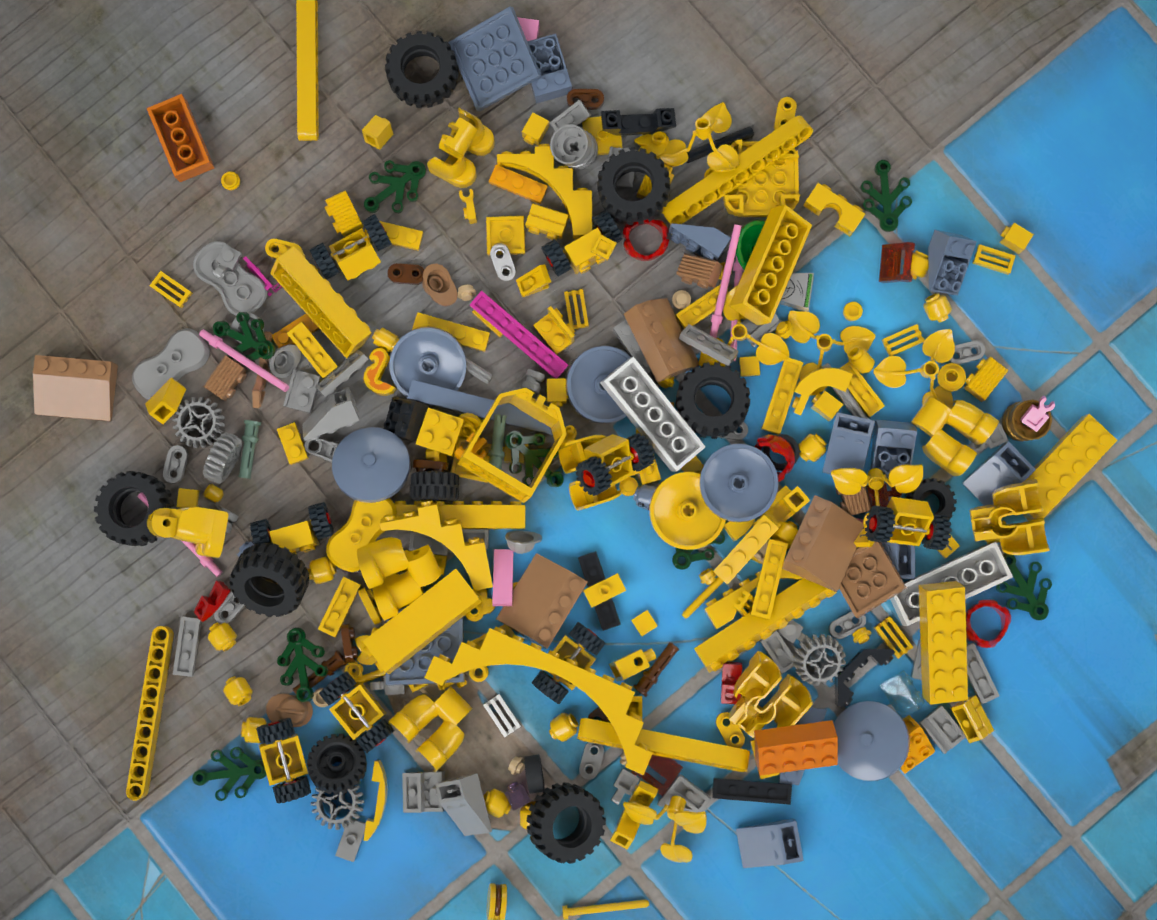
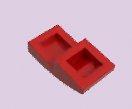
M216 580L209 596H201L194 610L195 615L200 621H206L225 601L230 589L224 582Z
M726 662L722 666L721 704H736L741 698V694L738 693L736 698L733 693L734 686L742 674L741 662Z

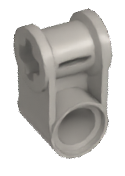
M317 438L315 440H307L305 442V449L311 455L332 463L334 452L339 444ZM315 441L318 442L319 449L311 451L310 444Z

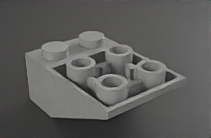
M349 387L329 395L302 424L304 441L315 440L322 434L334 433L338 428L349 427L359 421L357 405Z
M478 774L454 777L435 784L440 804L464 836L492 832Z

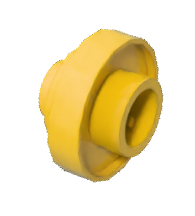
M946 364L938 371V384L945 391H958L965 384V371L958 364Z
M464 413L458 416V418L465 420L460 438L467 439L472 433L475 434L481 424V419L472 413Z

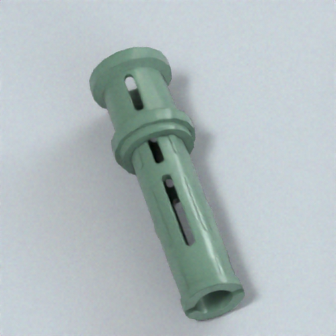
M495 414L492 446L488 456L489 463L502 470V459L505 457L502 450L507 416Z
M244 420L245 431L244 436L241 438L244 444L238 477L251 479L255 443L259 441L258 430L261 422Z

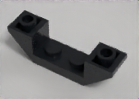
M674 108L656 109L652 114L620 115V110L601 111L603 131L616 136L654 134L655 132H662L676 127Z
M861 649L843 667V671L838 672V677L834 676L835 705L841 708L851 703L853 700L851 697L854 693L843 682H849L855 676L854 671L858 667L862 668L869 661L868 657L877 665L882 666L884 664L886 666L894 658L892 655L895 651L893 649Z

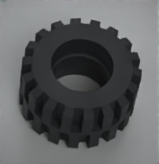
M438 471L412 473L410 498L417 501L427 499L445 502L456 501L459 499V475Z
M937 478L924 479L914 491L905 494L907 497L904 499L920 501L923 493H934L939 499V509L935 514L946 515L949 519L953 516L952 512L956 510L954 504L957 503V499L953 498L955 495L954 491L951 492V486L945 485V481H938Z

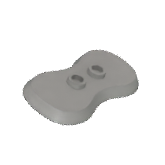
M214 241L204 246L193 260V268L197 277L219 291L226 308L232 314L237 316L239 312L254 313L259 309L267 297V291L262 280L245 271L239 262L234 271L227 270L223 280L216 278L213 273L220 264L216 263L215 260L224 244L229 245L221 241Z
M190 328L175 332L160 353L141 361L134 368L132 382L136 390L149 400L171 377L178 381L185 374L201 368L207 362L210 355V349L206 340L197 331Z

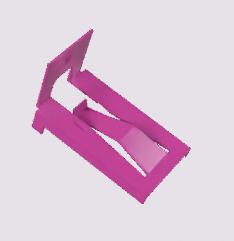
M246 256L243 258L247 263L246 266L256 277L259 276L264 281L266 290L271 288L276 293L282 288L279 282L273 287L257 266Z

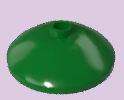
M752 221L741 228L736 256L744 270L765 221Z

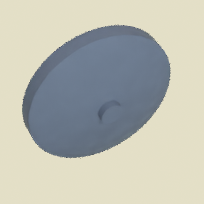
M420 327L409 331L398 340L392 350L389 367L394 384L402 394L408 397L412 380L457 391L463 383L467 363L462 346L450 333L435 327Z
M599 346L583 352L574 360L567 374L566 391L570 403L581 416L597 423L615 422L626 417L625 413L600 382L627 359L631 358L627 353L615 347Z
M375 427L363 428L346 436L337 446L332 459V472L337 485L347 496L360 502L375 503L392 497L404 486L410 472V458L404 443L392 432Z
M732 444L720 448L708 458L700 474V492L707 507L718 517L731 522H746L761 516L770 508L777 494L778 476L773 463L762 451L750 445Z
M874 701L859 702L846 708L835 720L834 727L838 736V765L850 776L864 781L883 780L896 773L904 764L910 747L909 732L901 716L892 708Z

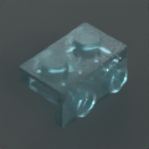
M904 670L895 677L880 684L884 694L901 718L919 710L924 705L922 694L916 690L911 676L906 674Z

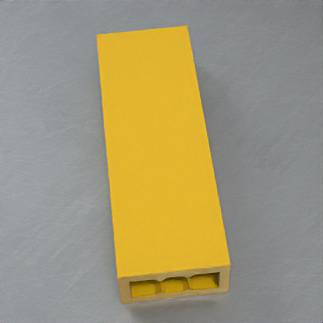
M455 569L399 612L397 616L390 619L362 641L366 646L363 649L369 657L374 656L377 660L375 665L381 673L385 671L387 674H391L482 601L459 571Z

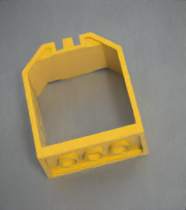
M527 388L498 395L457 463L522 503H525L532 497L567 435L560 408L550 403L549 407L544 405L546 398L542 395H539L537 399L532 398L534 392ZM510 403L539 422L549 426L552 430L555 442L529 487L470 452L498 405Z

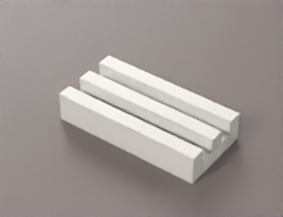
M500 694L483 705L504 738L521 727ZM495 701H500L515 724L514 727L510 725ZM489 705H493L509 729L508 731H505Z

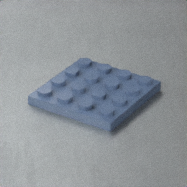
M509 6L448 42L451 50L455 53L457 65L477 111L487 108L542 77L513 7Z
M403 607V608H401V609H398V613L401 612V611H402L403 609H405L406 607ZM464 616L391 674L386 673V685L437 684L424 677L434 656L439 657L442 654L451 658L450 663H453L461 643L464 642ZM461 673L447 680L446 683L465 682V674Z

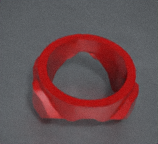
M648 219L644 220V224L655 227L662 237L659 249L648 256L639 254L634 250L629 239L631 231L639 226L638 222H633V225L626 224L623 229V237L625 238L623 247L629 256L640 261H651L665 253L669 244V239H667L669 231L662 220H652L650 222Z
M768 434L758 438L754 446L755 448L762 451L763 446H769L773 452L785 457L787 466L782 472H777L778 482L784 480L785 475L792 470L795 463L792 447L785 439L779 436Z
M980 600L966 612V638L977 643V646L981 648L995 647L1008 630V625L1011 622L1009 610L998 605L997 601ZM982 607L994 609L1001 618L999 634L989 641L980 639L970 624L971 614Z

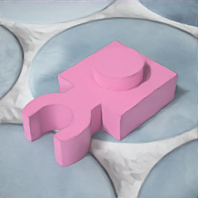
M1046 396L1040 398L1038 407L1032 404L1021 417V422L1036 432L1049 418V414L1046 412L1053 410L1055 407L1053 401L1049 405H1044V402L1047 400Z

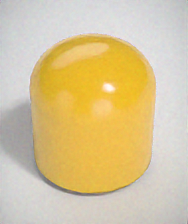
M209 484L203 495L210 501L217 503L223 498V490L214 484Z

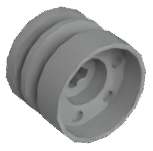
M566 124L554 132L550 142V149L557 161L573 169H584L594 162L598 152V145L591 133L574 124Z

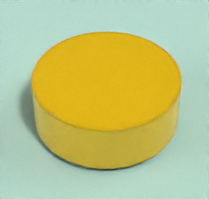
M849 302L843 308V316L848 321H856L862 316V306L857 302Z

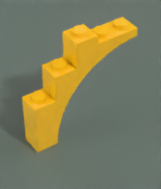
M549 144L535 146V154H531L529 151H522L520 154L503 151L501 154H497V165L528 172L552 188L568 212L572 225L573 240H577L592 231V190L587 188L573 190V168L568 166L554 168V156Z
M432 499L423 500L421 504H418V512L416 513L414 510L403 512L401 516L389 514L380 520L382 531H414L428 535L445 545L463 564L470 577L474 591L493 587L484 538L472 537L465 542L461 520L450 518L446 519L445 523H441L437 501H432Z

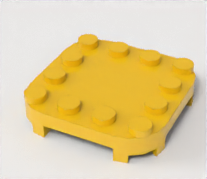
M741 139L736 140L729 146L733 147L739 155L758 141L742 142ZM792 149L724 195L723 202L727 212L738 217H768L771 208L781 205H787L794 211L800 197L798 150Z

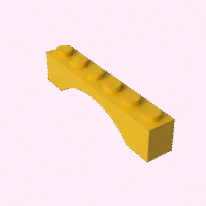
M782 569L780 579L799 580L802 577ZM761 571L755 574L757 576L755 579L750 581L747 578L739 583L740 587L733 590L731 588L722 593L724 597L718 601L714 598L706 603L707 607L704 608V611L715 629L734 619L737 611L734 608L735 603L739 605V597H745L742 594L744 590L750 593L757 587Z

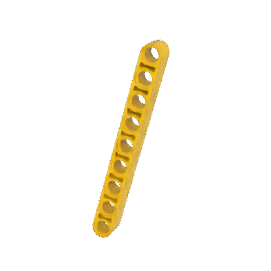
M296 0L297 135L299 141H318V0Z
M800 115L792 118L739 154V165L736 169L726 172L714 171L668 202L667 206L662 208V214L670 225L685 223L806 141L813 133L812 127Z
M168 626L156 627L151 635L126 788L127 797L133 801L144 798L149 792L174 632ZM162 629L167 633L164 640L159 637ZM158 649L163 651L161 659H158L156 656ZM155 668L159 669L160 671V677L158 679H156L153 676V671ZM151 688H155L157 691L155 698H152L150 695ZM149 707L154 710L152 718L147 715ZM145 727L151 730L149 737L143 733ZM142 746L147 748L148 753L146 756L140 753ZM139 766L144 768L143 776L137 773ZM135 786H139L141 789L139 796L134 792Z
M589 718L580 719L577 739L623 749L611 723ZM641 729L635 742L636 745L640 742L649 746V751L653 752L652 755L732 771L748 772L750 751L645 729Z

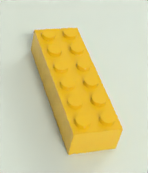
M787 205L771 208L729 304L731 308L755 325L771 323L812 224Z
M293 246L276 259L270 274L338 350L348 358L360 349L372 333L369 326L358 318L356 311L344 302L343 297L332 289L330 282L325 278L323 279L318 273V269L306 260L304 253Z
M1090 414L1082 416L1034 466L1036 470L1025 480L1037 479L1039 484L1037 486L1043 511L1022 515L1028 521L1035 518H1045L1118 440Z
M957 581L919 585L922 697L930 705L968 700L965 587Z

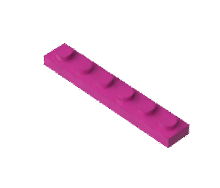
M483 291L470 303V307L554 379H558L569 366Z

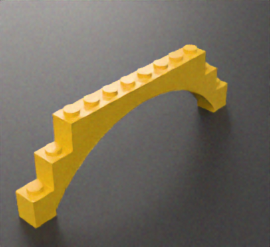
M496 626L494 630L489 628L480 649H477L478 644L469 640L467 643L462 642L453 663H450L451 658L442 654L439 657H433L424 678L441 686H444L447 680L461 673L476 668L505 664L538 668L556 674L571 682L585 692L608 717L622 744L627 760L625 767L644 775L653 752L649 751L650 747L643 743L635 744L644 722L640 721L641 716L632 712H630V715L626 714L635 694L632 691V686L623 682L621 685L613 683L614 678L605 674L603 677L595 675L596 670L585 666V669L577 667L578 662L569 658L563 661L559 659L560 654L551 650L545 653L541 651L542 646L532 642L529 646L523 643V638L514 634L511 638L505 635V630Z

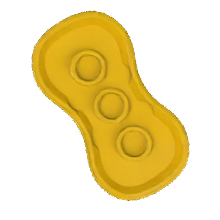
M390 498L375 503L355 500L347 523L328 540L326 553L329 560L344 571H359L360 567L356 550L375 542L385 532L381 530L380 520L389 514L397 516L394 502Z

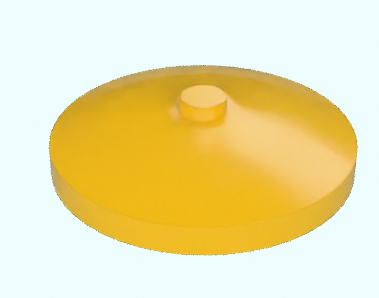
M682 472L674 474L662 481L651 497L649 516L653 529L665 543L675 548L692 550L708 545L718 537L726 520L715 515L705 504L700 492L699 473Z

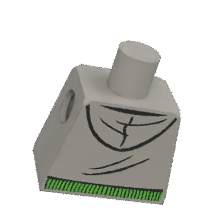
M792 273L779 304L809 312L814 273Z

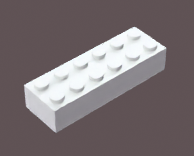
M634 357L627 359L600 382L641 435L646 436L645 440H650L649 444L653 445V449L671 472H677L705 448V445Z
M993 542L915 577V579L904 582L907 589L890 598L902 626H909L920 620L919 585L957 581L965 587V599L1013 578L997 543Z

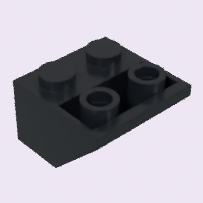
M392 397L383 429L392 432L400 439L416 443L427 409H432L433 407L415 400Z

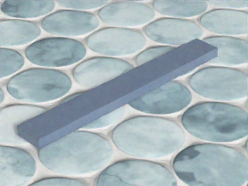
M415 380L411 381L407 397L410 400L461 413H472L481 418L485 417L494 400ZM498 405L489 419L494 421L495 414L507 416L505 424L553 436L549 426L539 422L514 405Z

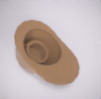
M440 264L427 266L423 272L422 282L425 292L439 305L450 306L454 304L458 293L447 269Z
M277 694L268 701L266 714L272 722L291 718L293 727H301L310 721L313 709L310 702H300L296 695Z

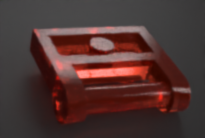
M903 242L882 245L879 282H912L911 264L915 243ZM902 250H905L903 274H900Z
M652 755L648 766L666 779L664 784L660 783L646 771L644 775L633 770L631 773L635 776H640L647 783L657 788V793L663 796L683 767L672 758Z

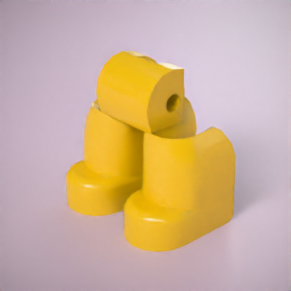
M458 108L460 117L456 123L451 122L448 124V127L452 129L450 136L443 134L439 144V149L449 154L447 160L444 162L434 157L429 159L427 166L429 172L456 187L467 188L475 182L477 173L473 162L464 157L466 151L474 155L485 156L493 150L495 140L492 131L484 126L479 118Z
M928 397L911 423L931 437L930 441L922 446L924 454L952 476H960L971 465L977 452L969 446L961 444L943 431L944 425L952 426L968 440L979 445L983 444L991 436L999 420L964 400H954L953 403L955 405L950 409L935 398Z
M593 435L560 445L558 456L564 472L569 474L577 471L576 467L578 464L586 460L584 449L606 438V436ZM636 470L633 471V475L639 474ZM574 481L569 484L570 497L577 511L614 500L623 493L622 489L617 490L614 485L593 496L589 495L588 491H583L584 487H580V481Z
M1037 479L998 488L992 493L993 505L970 509L974 540L981 541L1000 538L1002 551L1009 555H1027L1050 551L1043 517L1030 519L1028 522L1002 525L1003 517L1043 511L1037 486L1039 484Z
M201 507L159 508L148 516L147 527L154 536L162 538L172 537L184 542L195 543V552L200 556L219 558L224 545L228 513Z
M388 537L356 550L362 576L367 587L373 589L376 605L384 621L397 616L398 609L410 605L424 594L422 586L435 582L441 576V570L429 545L408 551L403 550L400 539ZM405 569L408 570L403 574H397V572L403 571Z
M757 651L750 659L749 666L744 670L734 686V697L737 698L738 693L742 697L732 707L728 719L754 738V731L761 730L772 720L777 724V728L795 725L810 709L813 701L809 690L797 678L787 674L781 681L782 676L777 664L761 651ZM780 682L779 690L763 707L759 706V701L765 698Z
M450 686L435 702L426 694L415 697L397 712L388 723L396 727L409 744L434 718L439 716L443 720L441 726L415 750L431 763L436 772L462 744L465 734L457 724L473 708Z

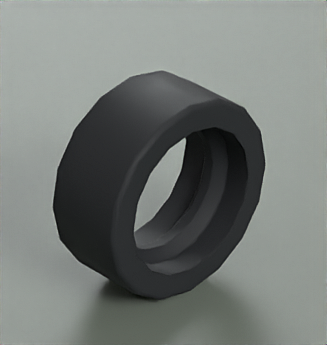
M787 434L775 435L782 437L790 444L795 455V465L800 454L798 443ZM763 446L762 452L771 460L776 471H783L787 466V462L783 464L774 462L769 454L770 447Z
M540 755L525 756L524 764L529 793H540L545 789Z

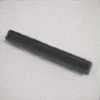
M749 126L713 142L716 149H718L721 145H731L736 140L742 139L744 141L754 136V132ZM710 143L686 152L688 154V161L686 163L693 162L714 152Z

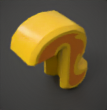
M376 348L369 356V359L374 363L366 368L363 380L367 388L375 394L389 396L397 389L380 380L390 361V356L385 349Z

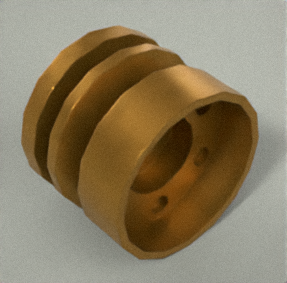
M1026 400L1016 402L1008 406L1003 413L1002 426L1005 433L1013 440L1029 441L1040 439L1051 428V412H1046L1049 414V418L1036 432L1026 424L1023 425L1021 417L1032 404L1038 407L1039 401Z

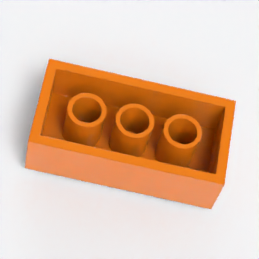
M182 94L147 108L174 177L179 182L215 168L189 104Z
M833 720L754 731L755 759L760 776L838 765V736Z

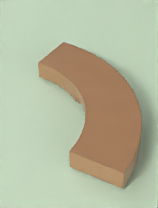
M265 331L266 340L272 342V332ZM260 358L259 366L270 373V368L268 367L269 360ZM258 374L252 390L253 408L261 407L266 393L262 390H265L266 383L268 382Z

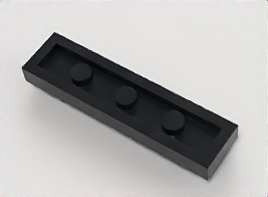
M596 551L578 557L585 580L588 582V588L605 580ZM612 598L594 606L602 631L621 625Z
M713 778L712 798L791 805V784Z

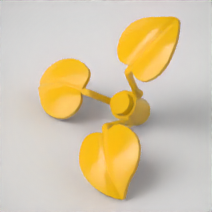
M722 102L714 106L696 120V130L692 132L693 135L687 148L686 144L681 140H670L664 154L656 158H661L664 164L676 167L683 165L688 161V154L686 152L691 150L697 136L701 140L709 139L714 152L708 155L707 164L712 170L726 172L736 169L739 165V157L736 150L726 144L716 149L711 135L712 131L715 133L725 132L732 124L731 115L725 103Z
M735 286L726 296L723 313L727 320L738 321L732 328L733 336L727 345L731 346L734 340L743 341L748 338L759 345L756 349V356L761 363L775 365L787 360L790 356L789 350L781 337L774 333H766L762 336L761 342L748 334L747 328L741 324V319L747 318L729 306L737 288ZM701 351L699 359L701 367L703 363L709 362V365H714V362H719ZM719 362L720 366L725 367V364Z
M790 311L788 315V321L792 323L794 328L791 337L798 343H807L810 338L816 339L817 348L820 350L818 365L812 362L804 365L800 372V380L810 372L822 367L824 352L829 351L832 344L844 345L846 354L854 346L863 347L868 351L876 337L872 331L866 328L850 326L841 332L840 337L843 342L832 339L828 334L814 335L820 329V322L816 315L805 311ZM828 386L817 388L810 396L816 395L818 392L821 393Z
M951 329L937 331L924 340L922 351L931 358L930 361L924 363L920 368L905 371L906 363L898 356H889L874 368L873 373L877 380L890 388L903 386L906 383L905 374L920 372L923 377L931 379V391L924 394L922 406L928 397H932L948 408H953L952 393L945 391L940 386H937L935 389L933 388L935 375L939 371V366L936 362L945 363L949 361L955 352Z
M922 464L896 466L890 471L889 480L878 468L870 469L867 474L857 468H840L831 470V475L837 490L845 495L857 494L860 492L861 486L865 487L868 483L869 487L875 490L876 506H880L878 490L883 487L884 481L890 487L895 486L899 493H910L922 481L923 466ZM867 513L864 517V528L867 527V525H865V522L868 520L866 517L867 515H869V513Z
M672 796L669 805L665 804L658 815L650 807L623 802L628 816L633 821L644 825L653 824L654 820H658L667 811V816L674 820L671 844L663 843L661 845L660 851L662 855L673 862L688 863L692 860L693 854L690 849L682 845H675L677 825L682 826L684 830L690 833H702L707 824L705 811H684L686 800L680 796Z

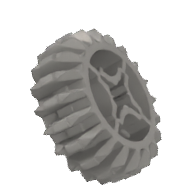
M192 397V403L186 399V406L184 407L180 404L179 408L182 410L175 412L178 418L172 419V421L177 423L173 426V429L178 430L175 435L177 437L181 436L180 441H186V445L189 447L193 444L194 448H198L200 444L202 448H205L206 441L209 445H213L211 439L217 440L218 436L216 434H223L219 427H225V424L220 422L225 419V416L219 415L222 409L217 408L218 404L215 402L211 404V399L209 398L204 400V397H199L197 401L195 397ZM207 408L210 413L199 415L195 409ZM189 414L190 421L187 424H185V419ZM197 418L202 420V422H200L202 423L200 425L201 427L195 425V423H197ZM213 418L212 427L210 431H208L207 425L210 421H212ZM198 430L203 436L191 437L187 432Z
M226 432L214 443L205 461L203 470L204 477L209 481L220 484L232 472L242 450V440L238 436Z
M813 634L811 640L806 637L807 642L805 644L800 642L801 649L795 648L797 655L793 656V659L796 661L793 665L796 668V673L800 675L803 681L810 685L814 683L816 686H819L821 682L826 686L827 680L833 683L832 678L834 676L838 677V671H843L841 665L846 664V661L843 659L846 657L843 647L830 635L825 637L824 634H820L817 637ZM825 648L831 649L833 656H829ZM806 663L814 668L813 672L807 670Z
M354 786L355 789L353 790L348 789L352 796L353 804L345 800V793L343 794L342 791L339 792V795L327 797L325 796V790L321 791L319 787H316L315 790L319 794H312V797L316 798L317 801L311 802L312 806H317V809H313L312 813L319 812L315 819L320 820L323 818L322 826L329 822L328 829H332L334 824L336 830H340L341 824L346 829L348 828L347 821L353 825L355 822L352 817L360 818L356 811L363 812V808L358 807V804H364V800H358V797L363 796V792L356 793L360 786ZM337 797H339V801L345 805L336 808V804L329 800H338ZM323 802L330 806V817L324 811ZM340 810H351L346 817L336 820Z

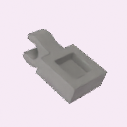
M224 244L215 260L216 263L220 264L213 273L215 277L223 280L228 269L234 271L242 257V253Z
M793 620L789 621L786 627L777 631L780 636L792 644L796 639L804 644L807 642L806 637L808 636L801 633L804 627Z
M384 675V681L370 682L371 690L385 689V695L405 694V685L387 686L386 675Z
M622 769L613 784L618 789L611 801L619 804L625 793L631 795L640 778Z

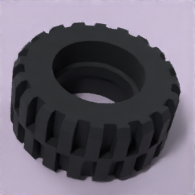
M416 31L415 35H411L410 32L406 34V38H398L396 40L397 45L392 44L389 49L390 54L388 53L385 59L387 62L385 64L386 77L393 93H396L400 101L405 100V103L409 106L415 104L416 108H422V105H427V108L433 107L432 104L435 102L438 105L443 103L442 98L448 99L451 95L450 91L455 90L459 75L454 51L451 50L450 44L447 41L444 42L443 38L439 35L434 37L433 32L429 31L426 34H423L422 31ZM420 56L431 57L438 62L440 67L434 79L427 83L418 84L406 78L404 71L411 60Z
M635 147L629 148L630 151L627 152L624 149L619 150V155L615 156V154H612L609 157V162L605 161L603 163L602 171L598 173L597 189L602 207L608 211L612 218L616 217V220L620 223L627 221V225H633V222H638V225L644 224V220L652 221L656 214L660 215L663 212L662 208L667 206L671 191L670 178L667 167H664V162L661 158H656L655 153L650 152L648 154L646 149L640 148V151H635ZM630 172H640L647 175L652 182L651 192L639 201H627L617 194L616 184L623 175Z
M709 362L703 363L702 367L697 365L691 372L685 374L684 379L679 384L676 408L693 432L701 434L700 437L706 438V436H711V439H717L718 436H722L723 438L728 436L730 432H735L745 420L750 406V390L746 387V380L740 378V373L737 370L734 372L730 370L731 366L725 365L723 367L720 366L719 362H714V365H709ZM707 385H716L723 388L731 398L729 410L721 416L705 415L695 405L697 391Z
M127 471L126 474L121 472L116 474V479L112 477L108 479V485H102L99 489L101 494L96 496L95 501H98V504L94 506V512L98 514L95 520L96 523L101 524L99 527L101 532L105 533L106 537L110 540L128 546H146L148 542L154 543L157 541V536H154L147 527V519L153 511L159 508L171 509L174 506V501L169 499L172 494L168 489H165L166 485L151 475L134 471ZM140 491L144 493L148 500V512L145 519L139 525L129 527L122 520L121 506L129 494Z
M262 543L261 545H252L240 554L230 574L229 583L234 597H237L238 602L241 605L244 604L248 610H253L259 615L265 614L267 617H272L273 615L281 617L284 614L292 613V611L299 607L308 588L310 578L305 563L302 559H298L296 553H291L288 548H281L277 544L269 545V543ZM261 576L270 578L278 584L271 583L263 579Z
M565 782L562 785L558 783L553 784L552 789L547 787L542 790L543 794L541 796L537 795L535 804H531L529 808L531 814L527 815L526 820L530 824L527 826V833L531 835L530 840L536 848L553 861L571 864L575 863L576 859L579 861L584 860L586 854L591 855L594 852L593 848L596 845L599 846L601 843L599 840L600 836H604L605 830L603 825H606V818L602 816L605 813L604 809L593 794L576 784L572 785ZM576 806L579 811V822L572 834L563 839H555L553 835L555 818L565 808Z

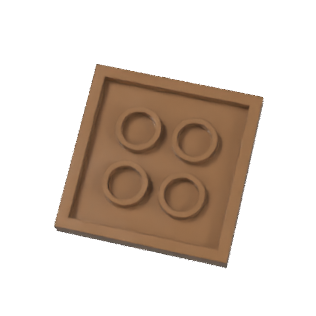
M875 542L872 547H860L855 550L839 589L854 616L860 618L907 589L881 542Z

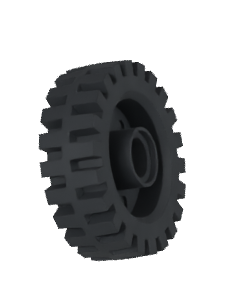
M331 734V738L325 736L323 741H317V746L313 745L311 748L312 752H309L307 759L309 776L314 785L319 787L321 791L325 790L328 794L334 792L335 795H339L341 791L344 794L347 793L348 789H355L354 785L358 786L361 783L360 780H363L367 769L365 752L357 740H352L349 735L344 737V734H339V736ZM335 762H342L339 766H332Z

